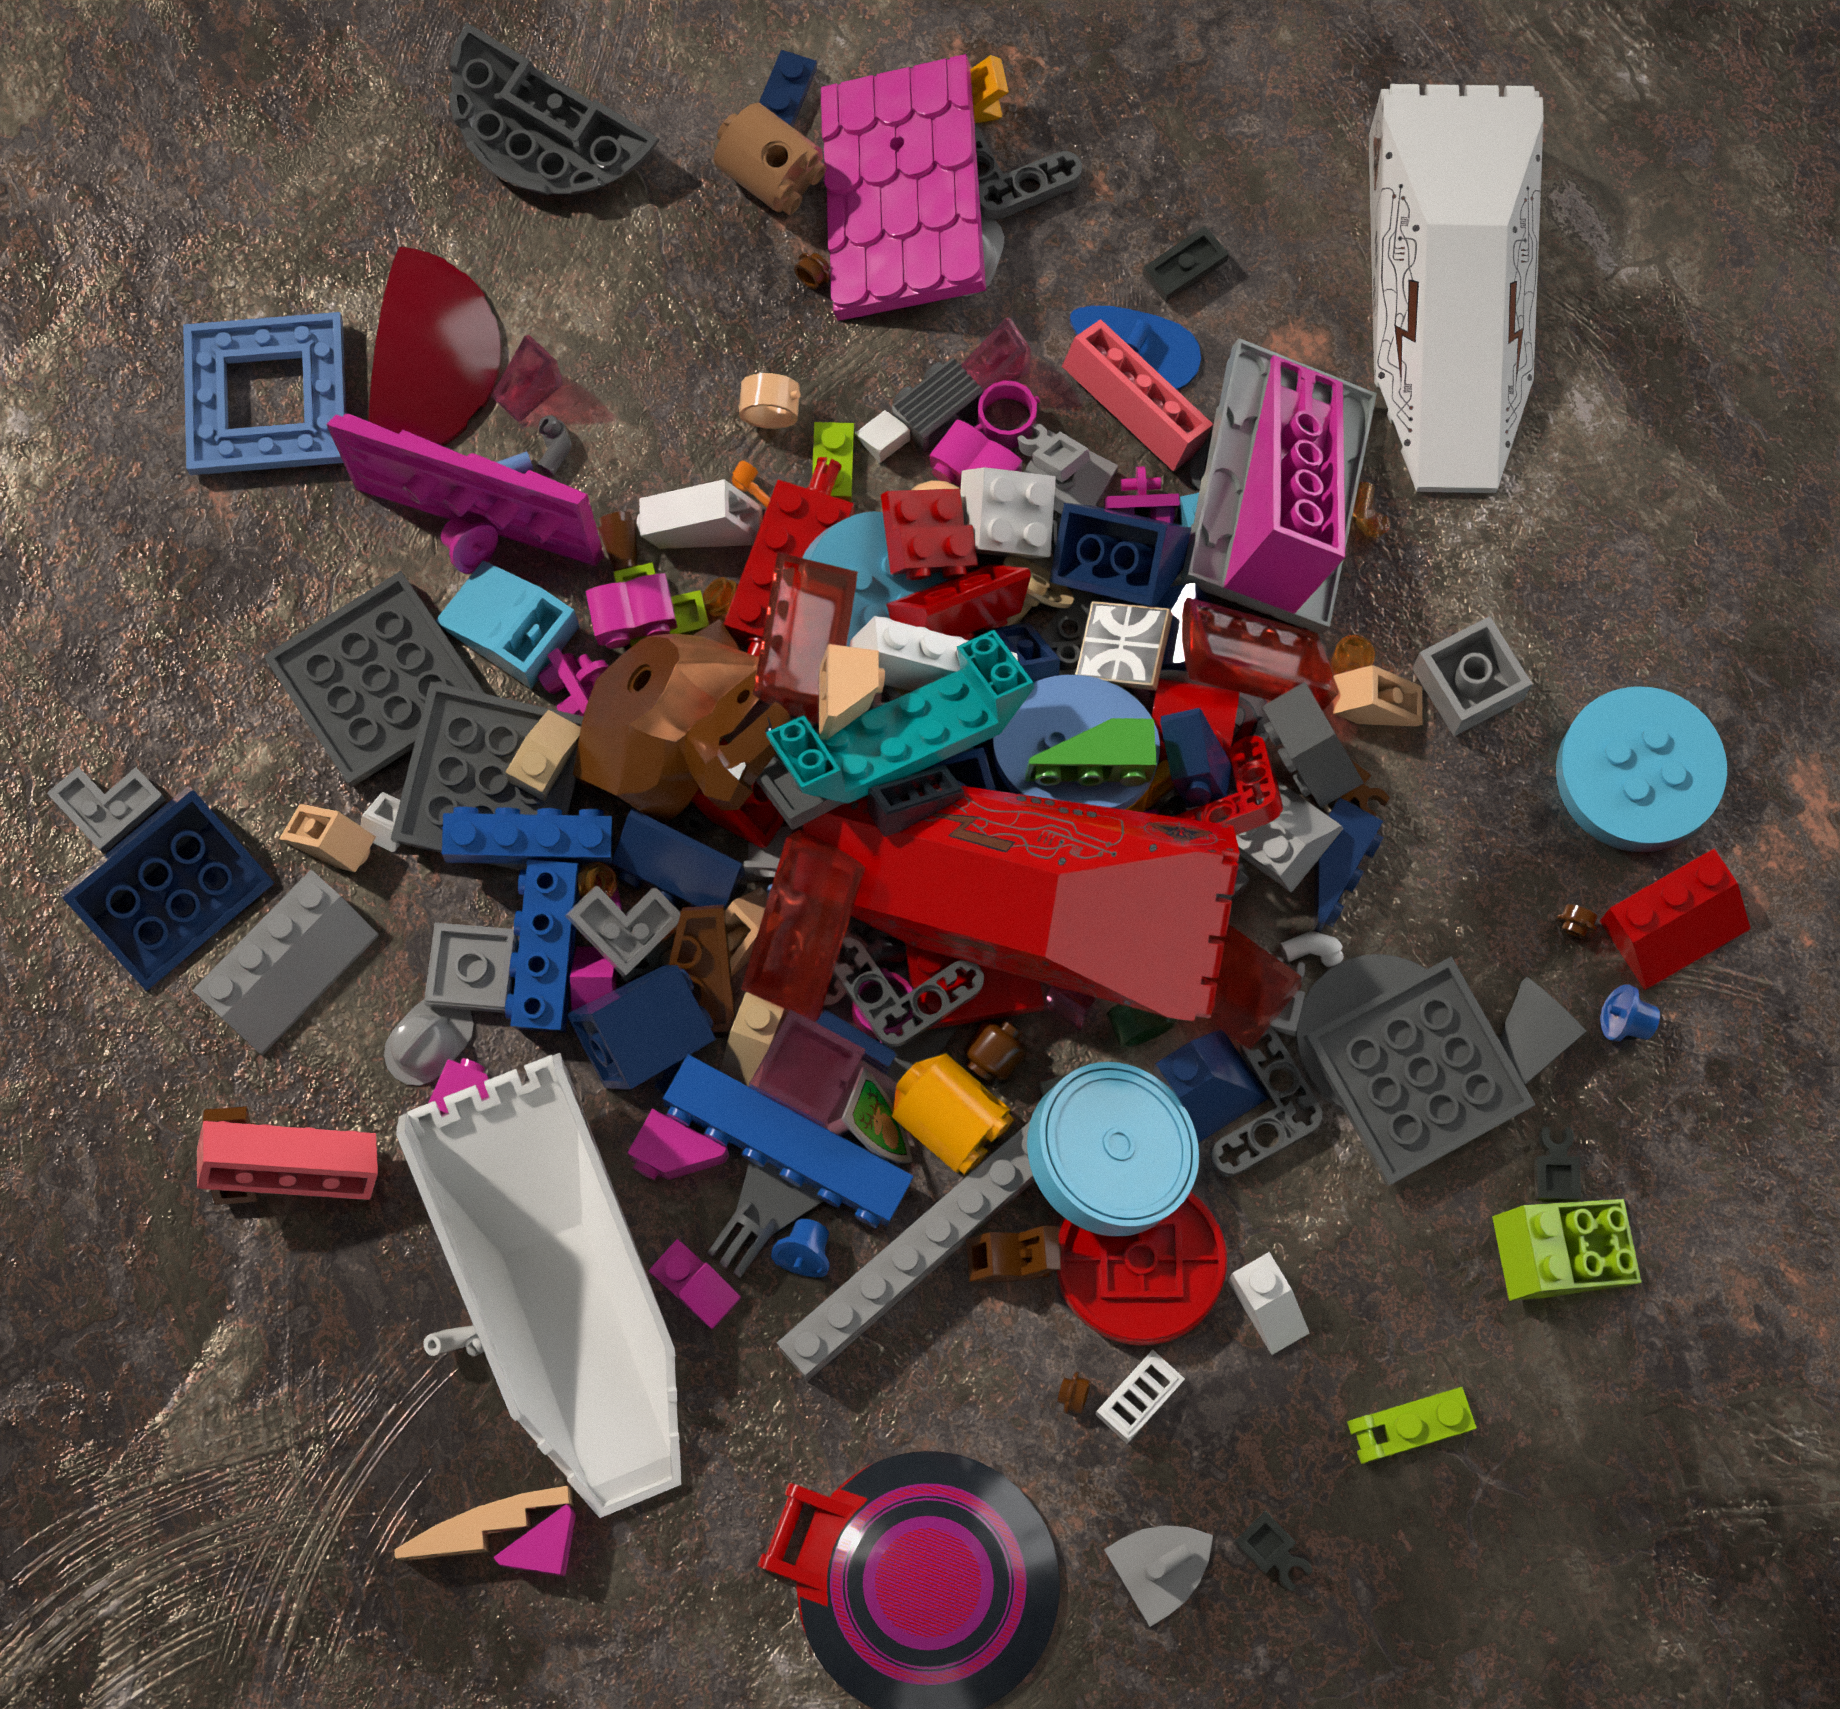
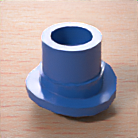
M1629 984L1622 985L1607 997L1602 1007L1600 1016L1601 1029L1604 1036L1614 1042L1621 1041L1628 1035L1648 1040L1653 1036L1658 1027L1660 1011L1658 1007L1641 1001L1636 987Z
M800 1219L796 1221L790 1236L778 1240L773 1246L771 1258L775 1264L787 1271L810 1277H824L829 1271V1261L824 1251L830 1235L829 1231L817 1221Z

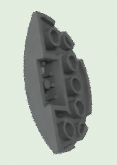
M466 22L450 61V70L452 72V92L448 93L450 108L454 122L459 126L469 150L480 163L500 179L513 186L540 194L573 195L602 188L604 185L628 174L652 152L660 141L655 135L595 99L592 102L534 67L529 59Z

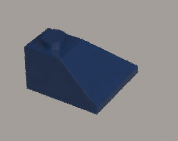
M1223 1029L1188 1042L1155 1063L1152 1072L1153 1076L1173 1091L1181 1105L1187 1110L1196 1131L1198 1144L1269 1099Z

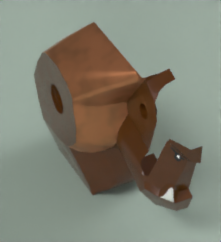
M667 634L648 636L641 639L596 679L581 725L573 776L591 790L593 785L617 795L646 816L662 824L676 817L689 804L699 787L703 794L721 811L738 810L753 793L751 785L776 754V751L767 739L766 732L788 723L792 719L787 710L775 702L727 746L719 745V737L731 733L763 695L766 683L774 674L787 676L762 658L702 636Z

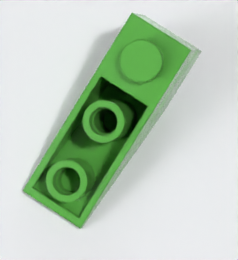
M1111 718L1030 757L1025 772V781H1036V783L1044 786L1056 785L1061 781L1078 782L1084 786H1095L1102 782H1120L1125 786H1139L1145 782H1151L1157 765L1154 719Z

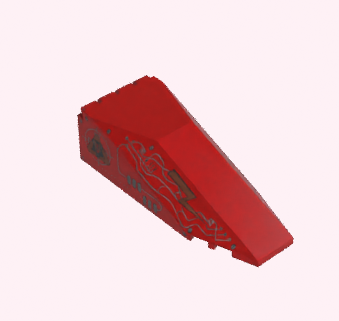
M938 784L933 785L936 792L941 791ZM961 786L964 790V798L887 837L882 835L868 814V797L857 799L849 804L844 803L803 824L795 889L913 947L1168 1018L1194 1021L1195 1016L1211 1018L1218 984L1202 976L1218 978L1220 974L1225 943L1221 940L1210 939L1209 935L1223 937L1227 934L1232 901L1216 897V894H1234L1239 866L1237 862L1240 852L1235 829L1232 825ZM922 792L918 793L920 797L924 796Z

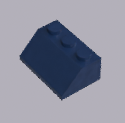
M1064 503L1049 582L1156 607L1184 568L1192 527L1092 505Z
M634 809L630 810L612 860L615 874L618 875L617 880L621 884L634 891H639L640 887L648 891L656 887L675 908L677 905L682 908L725 905L726 911L732 901L742 897L747 888L742 863Z

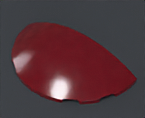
M399 246L394 257L384 292L376 335L368 422L397 434L405 430L445 446L467 429L468 420L480 406L485 407L498 380L502 348L498 323L485 299V294L466 273L432 253Z

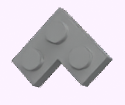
M78 766L47 793L103 854L166 801L164 796L137 767L104 794Z
M595 886L565 917L622 976H626L678 924L680 912L655 887L625 915L599 886Z

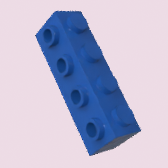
M475 807L453 808V813H443L442 856L446 863L527 864V860L531 859L578 863L579 865L612 866L613 821L612 816H604L603 810L583 809L579 810V816L562 815V810L542 808L537 810V815L520 814V809L509 807L496 808L495 814H478L479 809Z
M528 859L527 870H520L518 893L524 895L522 911H516L514 918V935L520 936L518 952H512L509 967L510 977H515L514 994L507 995L505 1005L506 1019H511L510 1026L515 1029L566 1033L568 1018L566 1014L569 1011L570 974L574 960L577 928L565 915L580 901L583 868L578 863Z

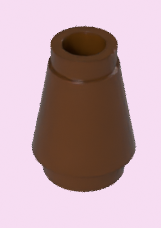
M614 512L600 517V527L597 530L614 571L638 566L636 521L632 520L630 512Z

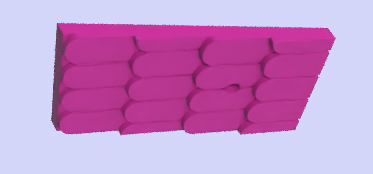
M963 54L950 57L948 60L945 58L915 65L913 68L906 67L877 74V76L871 75L841 82L839 85L836 83L821 87L822 139L824 141V165L827 166L825 186L827 188L831 299L833 301V312L837 320L841 321L986 291L971 69L967 55Z
M336 414L326 424L355 489L449 520L455 517H464L472 524L485 522L491 524L499 536L596 566L605 557L595 519H593L594 516L588 494L531 470L523 474L474 453H470L468 456L462 455L405 430L397 434L351 414H344L343 416Z

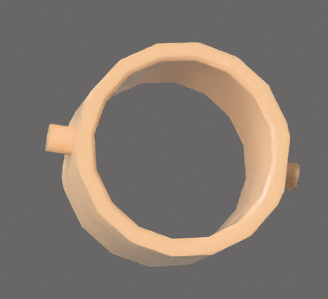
M760 373L745 377L741 382L740 419L751 426L765 429H780L794 425L798 421L799 398L801 396L799 383L790 377L773 373Z

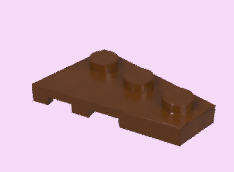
M725 905L682 908L669 965H678L679 969H684L690 976L694 985L692 994L697 1004L707 1010L713 1021L711 1031L713 1033L731 1031L736 1016Z

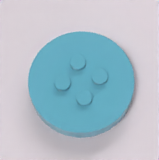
M864 512L834 524L818 535L809 545L800 561L795 579L796 611L803 631L810 643L824 657L828 644L850 646V640L874 616L890 618L886 606L887 603L949 579H944L942 572L931 573L930 578L922 580H907L906 574L891 575L883 512Z
M1627 687L1598 697L1577 715L1560 744L1556 761V778L1560 796L1569 814L1592 837L1620 850L1655 852L1684 842L1695 834L1712 815L1725 789L1727 760L1723 743L1715 727L1692 703L1672 692L1658 688Z
M1098 1062L1080 1067L1066 1075L1043 1096L1030 1120L1027 1135V1152L1031 1171L1039 1189L1058 1213L1076 1226L1087 1231L1106 1236H1129L1146 1231L1174 1212L1185 1201L1194 1185L1199 1165V1148L1192 1120L1173 1091L1158 1078L1140 1068L1117 1062Z

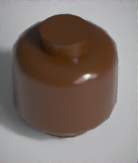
M1002 1019L999 1024L989 1020L983 1021L964 1047V1053L968 1058L965 1064L990 1083H993L995 1079L1007 1080L1026 1055V1047L1019 1040L1023 1032L1005 1019Z

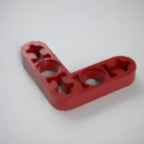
M1259 736L1244 737L1238 740L1230 749V759L1238 793L1174 817L1215 823L1220 818L1229 816L1218 823L1234 826L1236 835L1266 825L1278 818L1283 811V803L1272 757L1263 738ZM1253 756L1255 760L1249 762V757ZM1258 777H1262L1260 780L1256 782L1249 783ZM1264 798V803L1259 805L1258 799Z

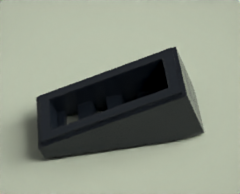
M946 765L868 788L867 810L882 835L887 837L964 798V790ZM938 784L941 791L936 792L933 785ZM922 792L924 796L920 797L918 793Z

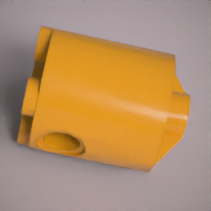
M948 1054L916 1062L896 1085L892 1117L956 1173L961 1171L965 1175L970 1169L973 1171L989 1152L984 1148V1145L988 1141L993 1142L997 1137L1001 1138L1016 1120L1009 1114L1011 1109L996 1098Z

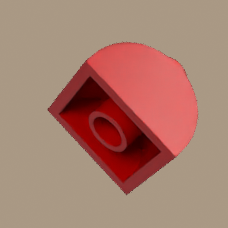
M1159 678L1151 716L1154 719L1160 740L1159 762L1168 760L1160 723L1161 716L1195 708H1201L1229 759L1237 715L1239 691Z

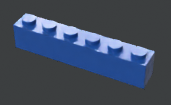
M689 1054L663 1097V1105L669 1109L667 1115L685 1126H689L693 1122L705 1128L704 1135L725 1147L730 1142L742 1148L743 1152L741 1155L750 1162L764 1167L767 1162L781 1170L779 1176L787 1182L798 1187H802L803 1183L819 1190L817 1193L818 1198L839 1208L841 1203L856 1210L854 1216L858 1220L874 1228H877L879 1223L888 1227L914 1177Z

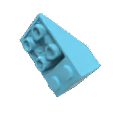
M484 560L435 620L440 628L530 689L539 680L537 675L551 663L547 654L556 648L561 651L580 627L574 609L543 588Z

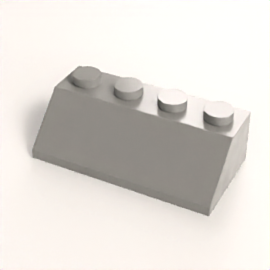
M310 870L192 991L263 1056L379 935L334 889L314 871Z

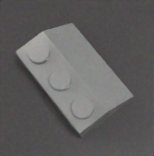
M1231 768L1227 796L1238 793L1233 768ZM1258 777L1249 783L1256 782L1260 780L1262 777ZM1277 780L1283 803V811L1280 816L1266 825L1236 835L1240 856L1285 889L1292 892L1343 830V827ZM1264 798L1258 799L1259 805L1264 803ZM1197 807L1186 808V809L1189 811V810H1192V809L1197 808ZM1229 816L1222 817L1215 823L1221 822L1227 819Z

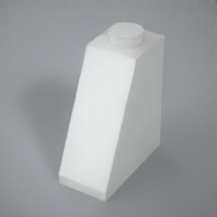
M723 479L640 498V514L637 516V527L641 537L660 549L753 545L762 522V506Z

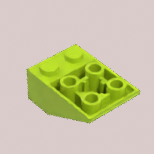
M1624 1199L1523 1205L1492 1216L1509 1301L1547 1298L1642 1283Z

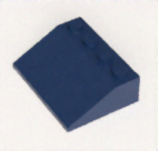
M187 786L63 889L60 895L144 990L147 991L275 882L190 786Z

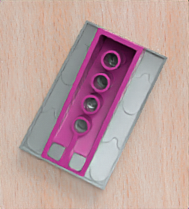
M1238 338L1232 346L1231 355L1226 365L1220 404L1216 408L1206 470L1201 480L1194 523L1191 525L1181 583H1195L1202 591L1232 602L1236 601L1237 604L1267 615L1271 614L1272 617L1302 628L1306 627L1307 630L1323 635L1329 629L1377 393Z

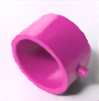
M1004 380L993 383L984 390L979 399L978 420L974 428L984 434L989 440L1005 448L1018 447L1017 437L1022 435L1030 439L1033 434L1032 425L1036 423L1037 404L1040 403L1038 396L1034 397L1029 388L1016 381ZM1013 399L1022 403L1027 408L1030 418L1027 423L1018 429L1011 431L999 430L985 419L984 412L995 401Z
M886 968L880 969L888 983L901 991L904 996L913 990L907 980L898 974L888 972ZM874 981L864 982L859 987V997L870 987L879 984ZM853 1003L851 1010L854 1023L860 1031L875 1040H879ZM909 1004V1012L904 1021L895 1027L886 1028L884 1030L886 1035L895 1033L898 1037L902 1034V1026L913 1019Z

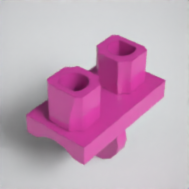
M1145 466L1136 467V478L1121 479V491L1136 490V495L1107 496L1104 498L1105 509L1135 515V509H1149L1151 519L1173 523L1175 508L1180 506L1179 493L1147 495V490L1161 489V477L1146 478Z
M556 648L547 654L551 663L537 677L543 687L551 694L555 695L564 687L568 689L571 696L557 705L558 711L584 716L596 679L608 668V665L604 660L592 662L588 654H583L576 660L573 654H562L560 649Z

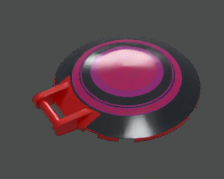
M920 1451L891 1456L869 1465L846 1480L830 1497L799 1485L788 1483L784 1494L788 1497L767 1553L766 1555L761 1554L757 1566L797 1582L798 1608L807 1640L825 1671L851 1696L873 1709H984L1011 1692L1036 1665L1047 1646L1057 1617L1060 1599L1058 1560L1051 1536L1041 1515L1029 1498L1004 1475L990 1466L965 1456L946 1452ZM807 1504L816 1508V1511L794 1566L782 1560L803 1505Z

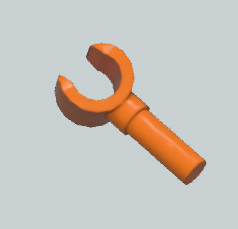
M740 461L733 471V486L740 491H748L767 508L770 497L753 482L758 474L757 469L746 461Z

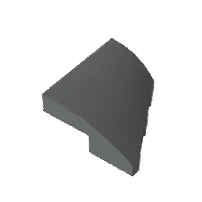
M1528 977L1518 987L1519 991L1512 1009L1508 1013L1499 1039L1525 1086L1586 1032L1565 1008Z

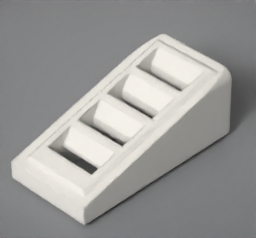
M1152 1350L1103 1403L1095 1415L1128 1444L1185 1378ZM1151 1365L1170 1382L1165 1388L1146 1372ZM1139 1378L1158 1394L1154 1401L1135 1384ZM1128 1390L1147 1407L1143 1413L1124 1397ZM1117 1403L1136 1419L1132 1425L1112 1409Z

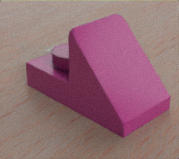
M678 1239L648 1270L654 1278L712 1330L741 1299L708 1263L702 1262Z

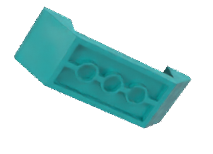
M992 630L957 646L960 670L863 713L828 740L819 738V734L815 732L805 715L766 732V736L802 793L849 804L868 795V788L910 776L1001 734L1034 689V683L996 631Z

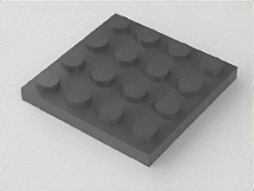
M402 571L397 572L263 656L350 788L414 748L430 681L485 694Z
M430 681L391 841L442 853L443 813H453V808L475 807L479 809L478 814H495L496 808L509 807L520 809V814L537 815L538 809L554 808L562 810V815H569L577 779L573 776L578 744L545 801L508 782L505 772L525 737L548 710L580 727L584 716ZM488 863L518 871L521 869L527 870V864Z
M1452 956L1303 1037L1386 1186L1399 1181L1536 1105Z

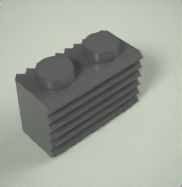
M951 358L944 365L941 362L932 365L924 374V380L914 388L906 386L893 400L892 415L910 429V438L922 451H926L929 446H932L941 437H944L957 419L963 421L978 409L983 389L957 363L955 358Z

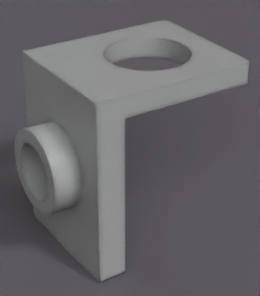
M780 826L767 848H760L749 842L748 861H744L747 880L775 882L776 880L784 879L788 881L792 832L790 827Z

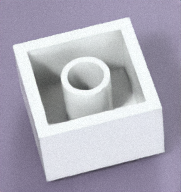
M986 467L963 470L960 493L964 524L973 525L976 554L1004 557L1017 556L1024 559L1050 557L1056 476Z

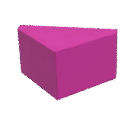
M576 947L570 974L572 1011L617 989L618 971L595 947Z
M568 1504L564 1505L494 1556V1559L503 1567L565 1577L576 1513Z

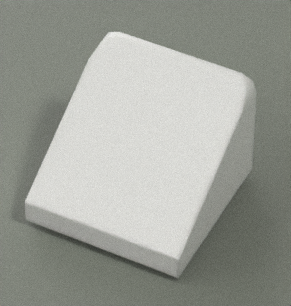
M884 410L855 432V436L874 458L881 463L910 441V429Z
M382 792L362 815L360 826L376 836L373 841L374 844L395 852L400 844L392 842L391 835L400 800Z

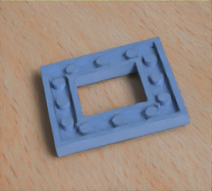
M340 312L183 324L186 469L189 475L344 463L326 425L336 414L339 416L347 414L343 318ZM302 358L304 423L228 428L227 364Z

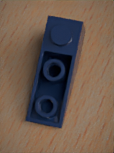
M1340 797L1330 812L1329 817L1339 823L1343 830L1314 864L1313 931L1321 933L1325 924L1333 928L1345 907L1338 903L1345 889L1353 893L1364 873L1358 866L1365 855L1371 859L1373 858L1384 838L1377 834L1383 823L1382 820Z

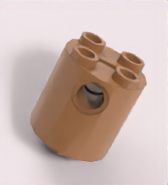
M759 102L750 104L738 115L734 113L728 116L718 130L717 139L720 141L714 154L715 166L777 212L784 211L786 214L792 215L801 205L802 195L810 184L816 185L826 172L827 166L821 162L823 158L822 149Z

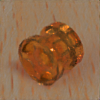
M1348 635L1342 638L1336 645L1331 660V670L1334 675L1373 665L1375 658L1373 645L1365 637L1359 635ZM1349 663H1357L1359 666L1357 667L1356 665H1348V664H1349Z

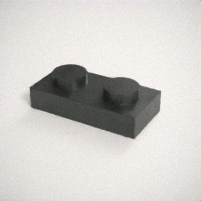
M1203 226L1145 265L1142 274L1162 299L1168 302L1227 262L1229 253L1210 230Z

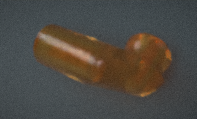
M1359 482L1352 520L1366 536L1379 538L1389 530L1390 519L1387 515L1382 517L1383 514L1381 512L1377 513L1372 508L1375 486L1368 482Z

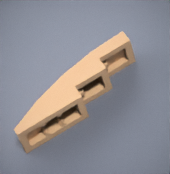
M569 1486L522 1493L478 1506L431 1527L394 1549L395 1559L407 1561L489 1552L488 1534L532 1529L531 1511L559 1509L566 1504L574 1507L573 1490Z

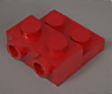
M960 488L886 491L880 494L891 575L906 574L907 580H922L930 578L931 573L942 572L944 579H953L967 576V569L978 565L973 525L964 524Z

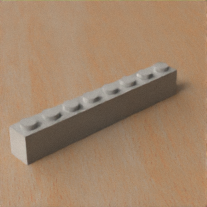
M1030 1122L777 1342L779 1350L806 1381H809L966 1242V1239L975 1235L1035 1182L1027 1152V1135Z

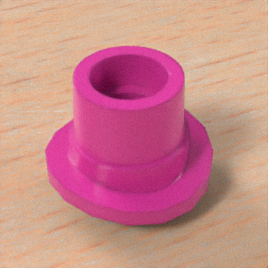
M455 517L444 526L441 532V541L449 549L450 560L454 567L462 573L472 574L483 560L488 562L491 559L498 542V532L491 524L485 522L472 524L464 517Z

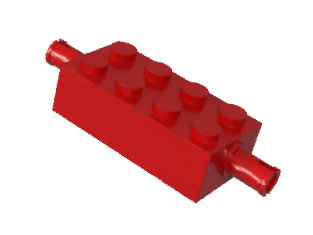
M818 457L811 481L806 488L777 480L723 624L736 643L749 647L748 654L762 658L768 663L772 654L782 658L787 656L798 658L802 663L804 662L810 641L800 624L794 593L795 579L800 561L809 545L818 535L834 524L855 515L854 503L830 496L842 465L831 459L828 466L826 464L827 457Z

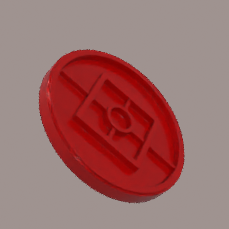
M1192 1192L1169 1216L1150 1229L1129 1236L1100 1235L1078 1227L1065 1218L1058 1235L1061 1246V1269L1056 1271V1276L1064 1299L1073 1313L1085 1325L1096 1333L1119 1343L1141 1346L1156 1345L1172 1341L1187 1334L1198 1326L1211 1312L1220 1296L1225 1281L1227 1252L1223 1234L1214 1215Z

